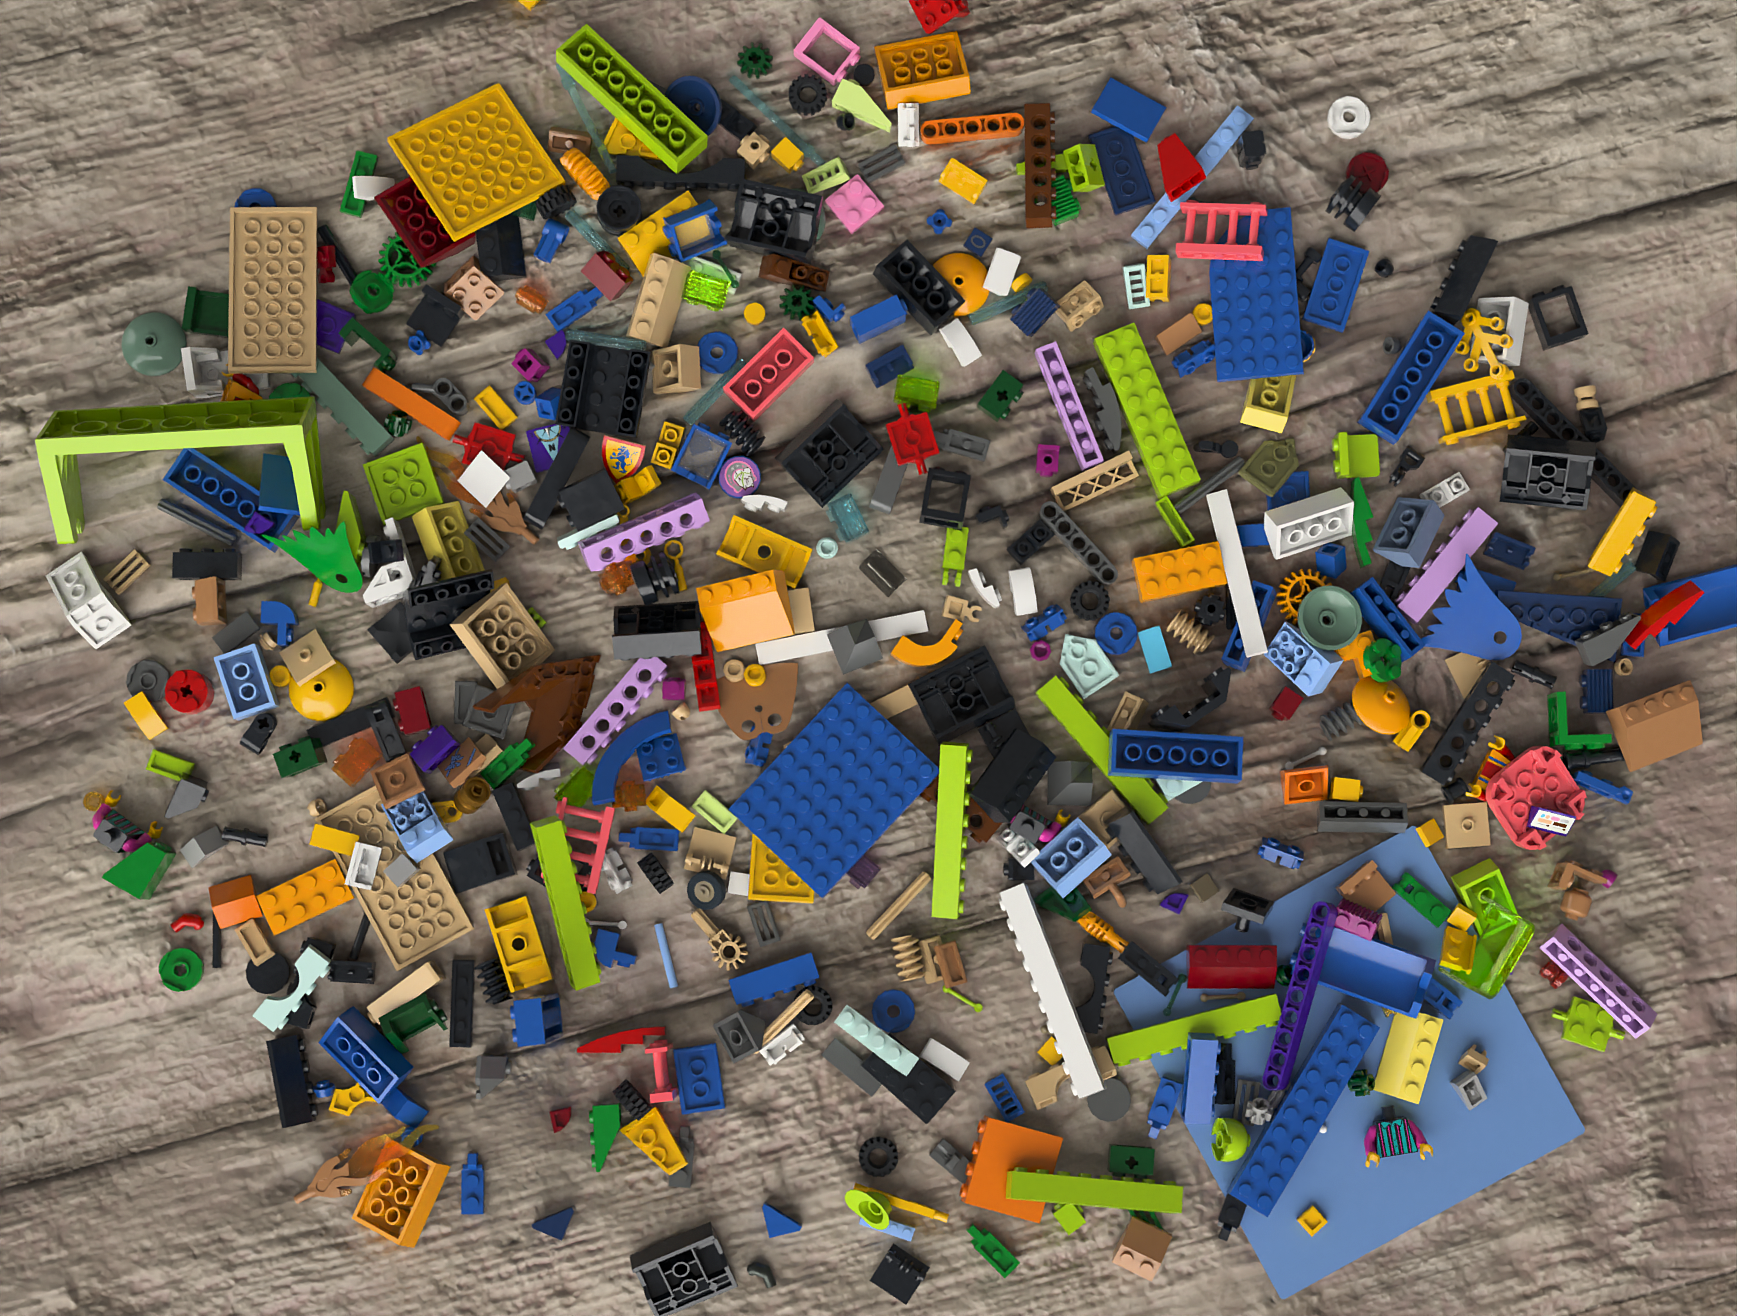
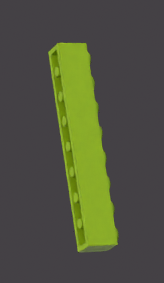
M1053 677L1035 693L1036 696L1146 825H1149L1169 808L1166 805L1168 800L1162 793L1159 792L1157 794L1152 789L1154 784L1149 778L1108 776L1110 732L1104 726L1100 728L1095 722L1098 719L1091 710L1086 711L1082 707L1084 702L1076 693L1074 695L1071 694L1067 689L1070 686L1064 678Z
M943 742L940 745L931 917L958 919L960 913H964L965 901L961 900V892H965L966 879H962L963 870H966L967 857H963L964 849H967L968 836L964 835L965 827L969 826V814H966V806L970 805V795L967 793V784H971L972 776L971 771H968V762L971 763L973 757V750L969 749V743Z
M556 815L531 822L530 825L569 983L576 991L600 983L599 975H601V968L599 963L595 961L594 955L597 952L594 943L590 941L589 937L592 931L589 923L585 920L584 915L587 914L585 904L580 900L582 890L579 882H576L574 874H577L575 863L570 858L572 848L569 841H566L564 833H567L565 822L561 821Z
M1272 993L1105 1038L1113 1064L1118 1063V1067L1131 1064V1059L1139 1058V1061L1151 1059V1054L1160 1052V1055L1173 1053V1048L1181 1047L1182 1050L1187 1049L1188 1032L1213 1033L1216 1037L1223 1035L1224 1039L1237 1036V1031L1244 1030L1245 1033L1258 1030L1257 1026L1265 1024L1266 1028L1276 1026L1281 1016V1009L1277 994Z
M1014 1167V1171L1007 1172L1006 1199L1170 1214L1182 1213L1183 1186H1176L1174 1181H1163V1185L1155 1184V1180L1142 1179V1183L1134 1182V1178L1121 1177V1181L1113 1180V1176L1100 1175L1099 1179L1091 1178L1092 1174L1078 1173V1177L1070 1176V1172L1057 1171V1175L1049 1174V1170L1036 1169V1173L1027 1172L1028 1168Z

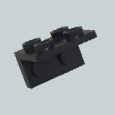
M426 284L422 289L424 297L406 324L415 331L422 330L427 339L442 347L465 312L461 306Z

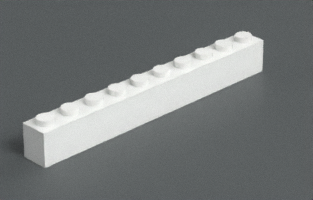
M1022 883L1000 892V906L1003 911H1007L1009 916L1006 919L1009 929L1016 934L1017 939L1014 941L1018 951H1022L1025 957L1022 960L1024 968L1027 972L1030 971L1033 978L1030 980L1034 992H1038L1041 999L1038 1001L1042 1013L1046 1012L1049 1019L1046 1021L1049 1032L1055 1035L1057 1041L1054 1042L1058 1054L1062 1053L1065 1062H1062L1063 1069L1066 1075L1070 1074L1073 1081L1070 1083L1073 1094L1075 1096L1078 1095L1079 1098H1084L1107 1089L1028 885Z

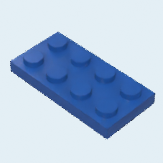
M1328 238L1302 320L1342 333L1344 332L1369 254L1368 250Z

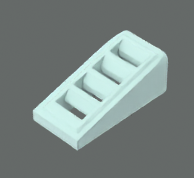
M1138 263L1122 266L1128 308L1135 309L1150 306V300L1146 298L1145 264ZM1140 270V274L1129 276V272ZM1141 279L1142 283L1130 285L1131 280ZM1142 288L1143 292L1131 293V289ZM1144 296L1142 301H1132L1134 297Z

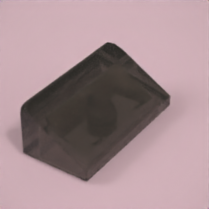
M877 549L859 566V569L887 597H890L907 580Z

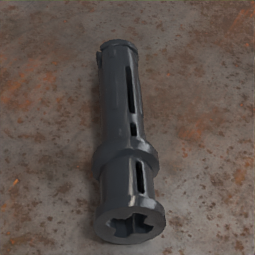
M1620 748L1594 752L1581 750L1579 753L1571 754L1564 752L1562 755V761L1568 771L1581 767L1588 769L1591 765L1625 761Z

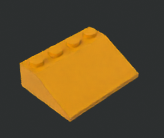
M957 31L874 47L887 110L898 108V103L920 104L971 94L969 73Z
M769 570L696 588L699 608L717 652L795 635L786 579L782 570Z
M388 1137L352 1219L400 1246L414 1248L451 1166Z

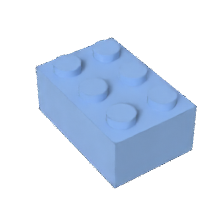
M254 643L213 657L233 719L240 721L280 707L260 645Z
M1077 817L1039 851L1040 854L1031 863L1058 894L1064 898L1107 860L1111 853L1104 843Z

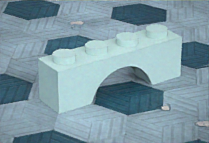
M310 944L295 962L299 973L297 989L284 997L268 995L252 1016L272 1032L277 1027L281 1030L289 1020L286 1017L291 1010L296 1012L303 1003L300 1000L305 993L309 995L317 986L314 983L319 976L323 978L331 967L328 964L331 960Z
M848 1005L845 1006L834 1021L839 1027L905 1076L909 1074L919 1060V1057Z

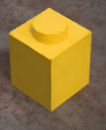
M786 137L771 151V157L789 174L793 170L797 172L804 164V153Z
M1339 777L1331 778L1329 799L1358 802L1359 798H1362L1363 785H1360L1361 780Z

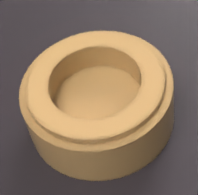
M733 659L724 665L723 672L729 681L738 682L744 678L745 667L741 661Z

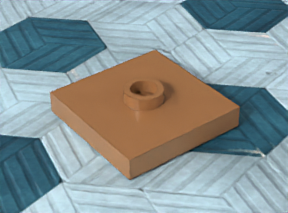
M409 752L370 771L386 809L426 790Z

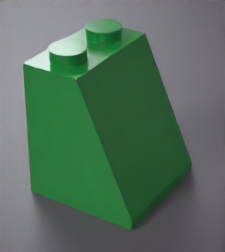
M147 842L104 873L102 878L138 899L150 900L176 854L171 851V846L163 842Z

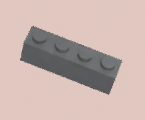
M1320 801L1317 809V832L1405 833L1408 825L1407 803Z

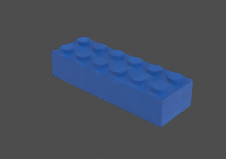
M1427 311L1357 423L1394 445L1400 439L1465 333L1432 312Z
M183 448L162 479L274 553H276L279 547L261 534L284 541L282 535L287 536L299 518L291 514L258 510L260 491L194 448ZM255 511L275 523L270 530L260 534H253L244 530Z
M1112 729L1109 733L1108 776L1236 784L1242 780L1243 737Z

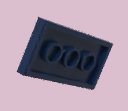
M1116 126L1088 135L1090 144H1095L1105 183L1104 186L1114 215L1154 204L1156 201L1134 136Z

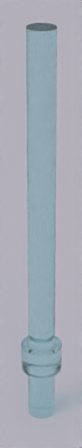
M557 64L556 69L562 78L561 83L564 89L568 90L610 174L615 173L617 169L575 87L576 83L573 77Z
M735 75L729 79V82L804 153L806 158L809 157L818 167L825 163L809 142H804Z

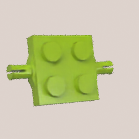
M1574 996L1566 1012L1555 1008L1552 1011L1551 1017L1563 1020L1564 1028L1561 1039L1605 1052L1608 1039L1611 1036L1621 1040L1625 1037L1622 1036L1625 1035V1031L1613 1028L1614 1018L1597 1003Z

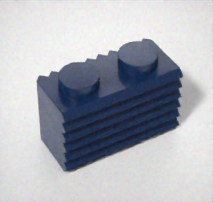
M1040 287L1031 289L1026 295L1027 300L1022 305L1018 304L1011 312L1013 315L1010 320L1029 337L1034 336L1040 327L1060 307Z
M1613 669L1583 670L1579 676V685L1583 687V696H1580V708L1583 709V714H1607L1606 711L1614 708Z

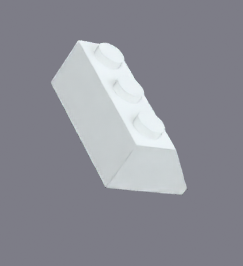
M1517 297L1478 298L1477 310L1481 312L1482 317L1491 319L1499 317L1505 323L1504 328L1500 331L1493 330L1488 326H1481L1484 333L1498 336L1507 334L1513 338L1514 342L1510 348H1503L1498 344L1489 343L1499 363L1506 366H1519L1529 303ZM1499 321L1495 323V327L1499 325ZM1474 333L1472 337L1471 351L1476 338ZM1508 338L1504 340V345L1507 344ZM1481 349L1478 362L1489 364Z

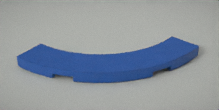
M668 711L660 712L638 721L620 734L609 746L595 772L592 786V803L594 806L615 802L618 773L637 747L656 737L672 733Z

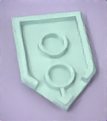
M1065 634L1060 665L1083 699L1120 676L1096 640Z

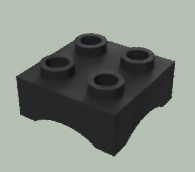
M399 602L383 618L367 629L397 664L412 652L406 630L404 604Z

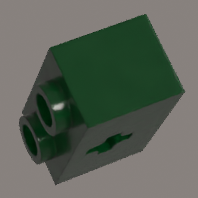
M1002 370L978 402L977 408L996 422L1000 418L1004 420L1011 411L1009 408L1013 401L1017 403L1024 394L1021 391L1024 385ZM997 394H1006V400L998 401L999 396Z
M310 736L298 739V744L292 746L291 743L279 747V752L273 754L281 778L293 777L328 762L320 739L311 738Z
M1109 1144L1107 1170L1113 1172L1112 1176L1125 1177L1127 1173L1134 1174V1178L1147 1179V1175L1153 1176L1155 1149L1153 1147ZM1130 1156L1136 1161V1164H1132V1167L1125 1163V1160H1129Z

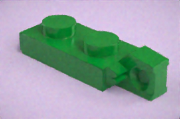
M526 738L521 744L518 742L513 745L510 744L481 772L482 777L494 790L499 788L530 757L528 753L536 746L531 739Z
M973 1223L966 1229L973 1237L970 1241L974 1245L973 1247L1004 1278L1020 1264L990 1231H987L985 1228L980 1231Z

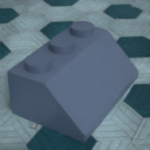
M1398 497L1375 543L1373 551L1400 566L1420 568L1445 515L1434 500Z

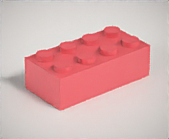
M783 328L723 387V391L755 422L814 363V357Z

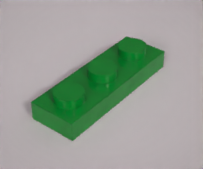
M356 151L340 208L341 213L362 218L367 200L354 198L352 177L374 176L379 158L377 155Z

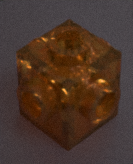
M612 563L604 568V572L598 574L600 586L603 591H606V594L615 593L616 596L627 591V587L634 584L626 564L616 566V563Z
M635 780L622 781V785L615 788V802H612V808H624L625 812L638 811L637 807L646 806L644 784H635Z

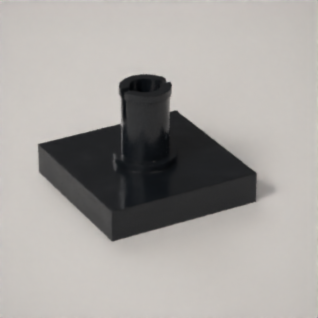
M1233 888L1224 900L1221 910L1238 916L1235 925L1237 931L1248 932L1250 921L1260 924L1264 923L1273 909L1274 901Z

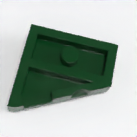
M1052 886L1034 898L1037 905L1073 922H1076L1092 910L1076 887L1064 898Z

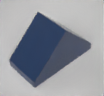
M573 1205L531 1224L532 1228L562 1241L576 1210L575 1206Z

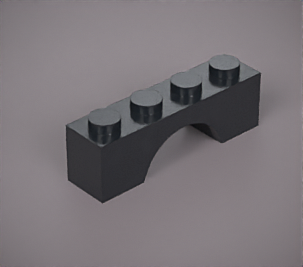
M308 937L307 941H303L300 953H303L311 944L332 960L336 944L313 937ZM296 966L293 974H296L294 982H290L287 995L294 992L299 984V973ZM305 993L300 999L303 1002L296 1012L291 1010L286 1017L289 1019L287 1024L310 1029L317 1007L310 1002Z
M1086 943L1082 945L1080 965L1091 974L1094 988L1089 1000L1083 1005L1075 1007L1084 1032L1098 1034V1030H1102L1104 1017H1100L1101 1008L1106 1006L1107 995H1103L1104 987L1109 985L1110 974L1107 973V966L1112 964L1113 952H1110V947Z

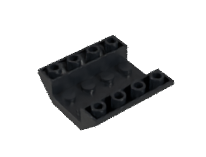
M570 339L555 424L585 431L637 438L652 352L606 347Z
M492 569L411 587L404 591L403 603L406 630L415 660L466 648L450 624L466 609L488 595L491 589H494Z
M1221 666L1203 679L1205 683L1201 687L1208 697L1195 705L1194 708L1182 715L1176 705L1169 707L1167 704L1150 716L1153 720L1149 722V725L1151 727L1181 732L1226 702L1232 671L1230 667L1223 669Z

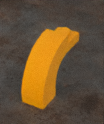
M955 619L944 637L938 643L931 646L918 645L903 635L892 650L891 655L907 665L916 667H928L939 664L949 658L958 648L951 641L959 639L964 631L961 629L963 623Z

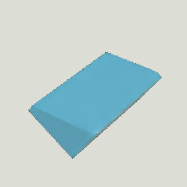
M1160 626L1138 632L1150 674L1171 668L1172 664Z

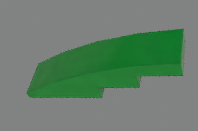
M1357 477L1351 481L1350 498L1354 501L1352 538L1359 566L1363 568L1372 564L1365 544L1373 540L1366 521L1373 518V514L1360 478Z

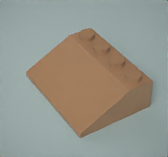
M1690 680L1606 711L1629 772L1703 744L1698 698Z

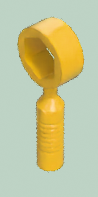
M677 540L668 541L665 544L664 552L669 559L675 562L674 570L679 580V592L688 590L683 568L678 560L683 555L684 548ZM672 543L680 546L681 552L676 557L668 554L667 548Z
M318 578L314 582L308 605L313 607L317 606L322 588V581Z

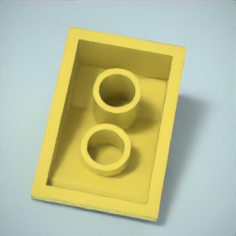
M1296 375L1250 379L1240 422L1282 433L1289 415Z

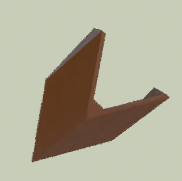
M601 655L533 665L473 705V708L476 710L494 713L501 705L523 701L530 708L531 714L524 740L526 738L531 739L536 746L528 753L530 757L519 770L537 774L581 728L582 722L580 720L583 709L587 707L595 675H593L595 665L599 663Z

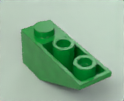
M621 1103L596 1104L592 1106L593 1110H589V1122L594 1125V1132H590L591 1145H595V1154L591 1155L592 1167H596V1172L602 1170L621 1128Z

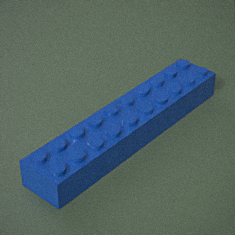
M1343 1004L1336 1006L1292 1080L1290 1087L1286 1090L1284 1097L1275 1109L1271 1121L1267 1122L1226 1191L1228 1194L1266 1217L1269 1216L1380 1027Z

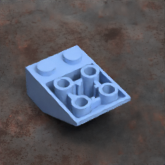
M1284 622L1267 648L1268 652L1264 653V656L1307 696L1322 693L1344 661L1333 650H1323L1313 646L1305 639L1300 629L1288 622Z
M424 791L388 809L381 804L404 849L416 863L453 841L445 823Z

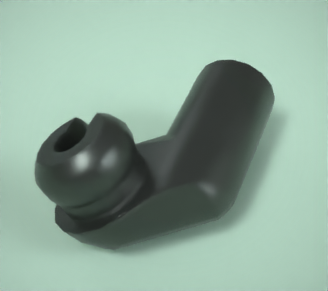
M758 1261L748 1265V1274L762 1277L766 1288L777 1285L771 1268L768 1265Z

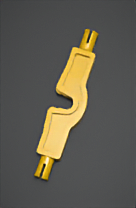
M855 1183L853 1188L865 1193L879 1192L888 1199L892 1206L932 1219L941 1220L945 1223L949 1214L938 1211L935 1208L911 1200H905L872 1187Z

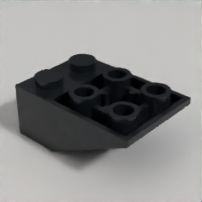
M499 833L443 852L455 894L518 875L506 833Z

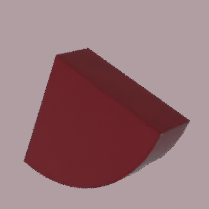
M571 1106L549 1112L554 1133L559 1132L569 1123L572 1115Z

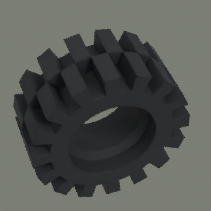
M804 74V77L798 76V79H794L789 87V102L792 108L797 110V113H804V116H808L810 113L811 116L815 115V112L819 113L821 108H824L827 101L826 86L820 78H815V75L811 77L808 74ZM812 88L816 92L815 99L812 102L802 101L799 96L802 89Z
M568 185L551 189L550 192L544 193V196H540L535 201L539 213L545 220L565 213L564 211L571 209L570 207L577 203Z
M1082 582L1072 592L1070 606L1073 609V613L1078 615V618L1085 619V621H1093L1102 617L1107 611L1110 601L1109 593L1103 585L1098 584L1099 582ZM1084 594H1095L1098 598V605L1093 609L1085 608L1082 604Z
M652 852L637 862L659 894L674 884Z
M804 987L797 993L794 1001L808 989L813 993L814 997L820 1000L821 1010L816 1014H810L803 1008L796 1017L806 1025L821 1024L831 1014L832 999L829 993L821 987Z
M624 1080L613 1090V1094L638 1121L652 1109L647 1100L628 1080Z
M880 1136L872 1137L865 1141L860 1148L859 1162L862 1169L868 1175L884 1177L896 1168L898 1152L894 1143L887 1138ZM876 1148H881L887 1153V1160L882 1165H875L870 1160V1154Z

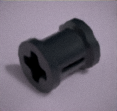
M1461 777L1456 778V781L1447 787H1441V792L1449 804L1454 803V800L1463 794L1466 795V792L1470 793Z

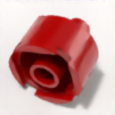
M185 669L174 672L165 686V700L173 709L185 714L194 715L205 711L210 707L214 699V688L209 678L194 670ZM188 689L193 691L191 695L187 694Z

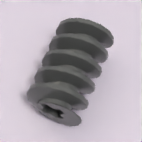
M1350 699V704L1347 702L1343 703V709L1337 706L1335 707V712L1329 710L1327 713L1328 717L1324 714L1320 715V726L1329 741H1332V733L1337 737L1340 736L1339 729L1347 733V725L1354 729V721L1360 725L1362 724V720L1354 709L1352 699Z

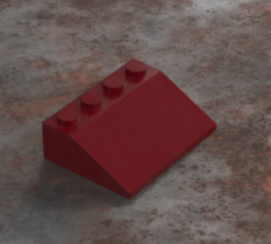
M411 176L374 197L421 268L456 255L475 244L476 234L474 232L453 242Z

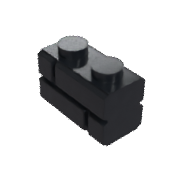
M1248 131L1241 135L1236 145L1239 155V167H1246V170L1259 168V164H1261L1266 155L1263 131Z

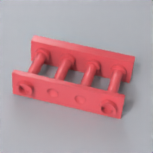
M1196 200L1180 202L1182 214H1187L1185 240L1182 243H1176L1178 258L1263 261L1264 251L1262 246L1257 244L1259 218L1260 216L1268 215L1266 205L1260 202H1251L1250 204L1199 203ZM1196 214H1208L1206 242L1203 244L1193 242ZM1217 215H1230L1228 237L1225 244H1216L1214 242ZM1238 215L1251 216L1249 242L1246 245H1238L1236 243Z
M563 797L562 801H558L556 813L559 814L558 818L561 821H564L565 813L599 820L598 823H602L600 832L592 833L566 827L567 833H564L565 836L592 841L597 845L596 853H591V855L572 851L570 854L572 860L589 863V866H592L591 875H574L576 882L578 881L579 884L587 887L588 893L596 894L615 808L606 806L605 811L601 810V812L567 805L569 798Z
M667 1039L656 1040L645 1049V1054L653 1053L656 1088L650 1093V1103L673 1101L678 1096L677 1086L672 1087V1083H669L666 1051L673 1047V1043H667Z

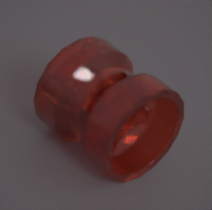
M1552 959L1538 973L1542 978L1549 981V985L1553 989L1560 987L1569 977Z

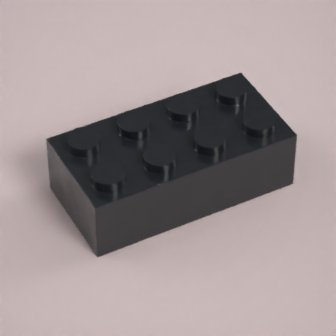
M888 1033V1034H887V1035H889L891 1038H893L895 1041H897L898 1043H900L901 1045H903L905 1048H907V1047H906L904 1044H902L894 1035H892L891 1033ZM874 1052L860 1065L925 1124L931 1121L956 1092L920 1059L907 1076L893 1068Z

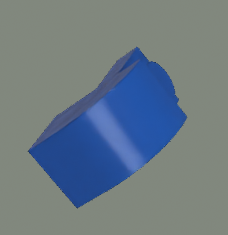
M261 601V623L265 625H278L277 645L290 646V641H293L294 631L291 625H299L297 614L292 608L281 602Z
M598 929L594 945L597 952L596 957L603 965L612 968L614 960L618 961L617 965L630 968V964H636L638 956L617 951L620 933Z

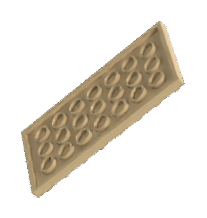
M230 207L229 374L317 373V207Z
M375 785L320 815L315 820L319 825L359 835L358 842L382 848L372 889L351 887L396 971H399L475 928L435 854L432 853L418 863L408 855L381 806L383 803ZM332 851L345 876H347L352 856ZM401 854H404L420 870L402 887H397L383 871Z

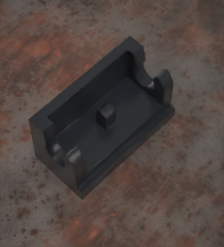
M331 960L328 964L331 967L330 973L327 976L330 982L374 984L376 962Z

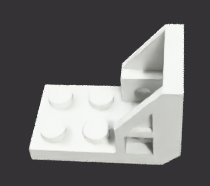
M181 348L187 391L196 398L222 396L229 379L221 373L222 371L229 374L228 366H226L228 364V350L220 352L217 348ZM243 373L252 379L259 390L270 388L268 373Z
M393 517L384 520L386 526L383 527L386 538L389 540L402 539L404 561L381 566L363 594L365 604L372 608L403 598L404 591L407 588L414 587L417 578L400 524Z
M82 551L46 575L66 618L95 649L131 626L127 616L110 593L100 584L87 557Z

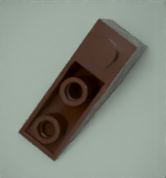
M770 254L762 257L758 277L791 286L795 284L796 287L804 285L806 289L826 292L830 271L776 254Z

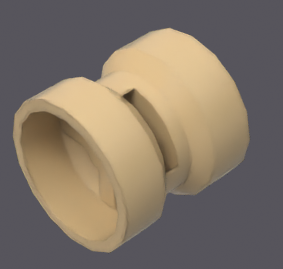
M1584 386L1574 389V394L1578 399L1576 404L1577 411L1599 407L1598 400L1595 399L1596 386Z

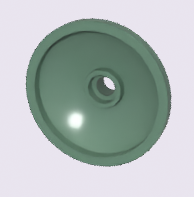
M158 312L146 313L136 317L127 326L122 337V352L127 363L137 372L147 376H161L173 371L182 361L181 348L187 347L186 336L180 324L172 317ZM153 338V344L148 345V339Z
M1322 586L1312 590L1303 598L1298 609L1297 619L1302 635L1309 643L1319 649L1332 651L1344 648L1355 640L1361 629L1362 614L1359 604L1349 592L1340 587ZM1323 617L1328 619V624L1323 622Z

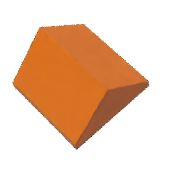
M1328 765L1280 771L1285 805L1327 800Z
M252 875L208 887L211 906L220 929L246 922L251 918L263 917L260 904L256 898L257 893Z

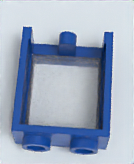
M710 199L670 217H663L665 226L662 228L666 238H669L670 241L668 245L669 252L672 257L675 256L680 262L727 244L719 231V228L722 227L721 222L714 213L718 211L717 206Z
M699 422L698 426L693 424L671 471L710 489L732 443L729 442V436L721 432L715 435L709 432L711 427Z

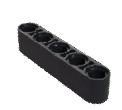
M573 427L570 428L523 518L524 521L541 530L543 529L558 501L557 496H560L558 490L564 488L590 436Z

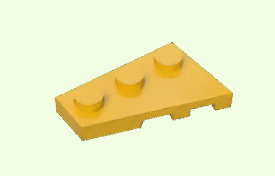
M615 117L599 153L639 156L640 158L661 160Z
M657 1107L651 1109L639 1121L636 1119L619 1130L668 1175H672L689 1164Z

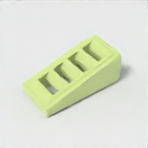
M839 156L802 175L807 191L811 194L842 184L851 179L845 163ZM823 175L824 180L821 181L819 176ZM815 178V181L817 183L814 186L811 181V179Z

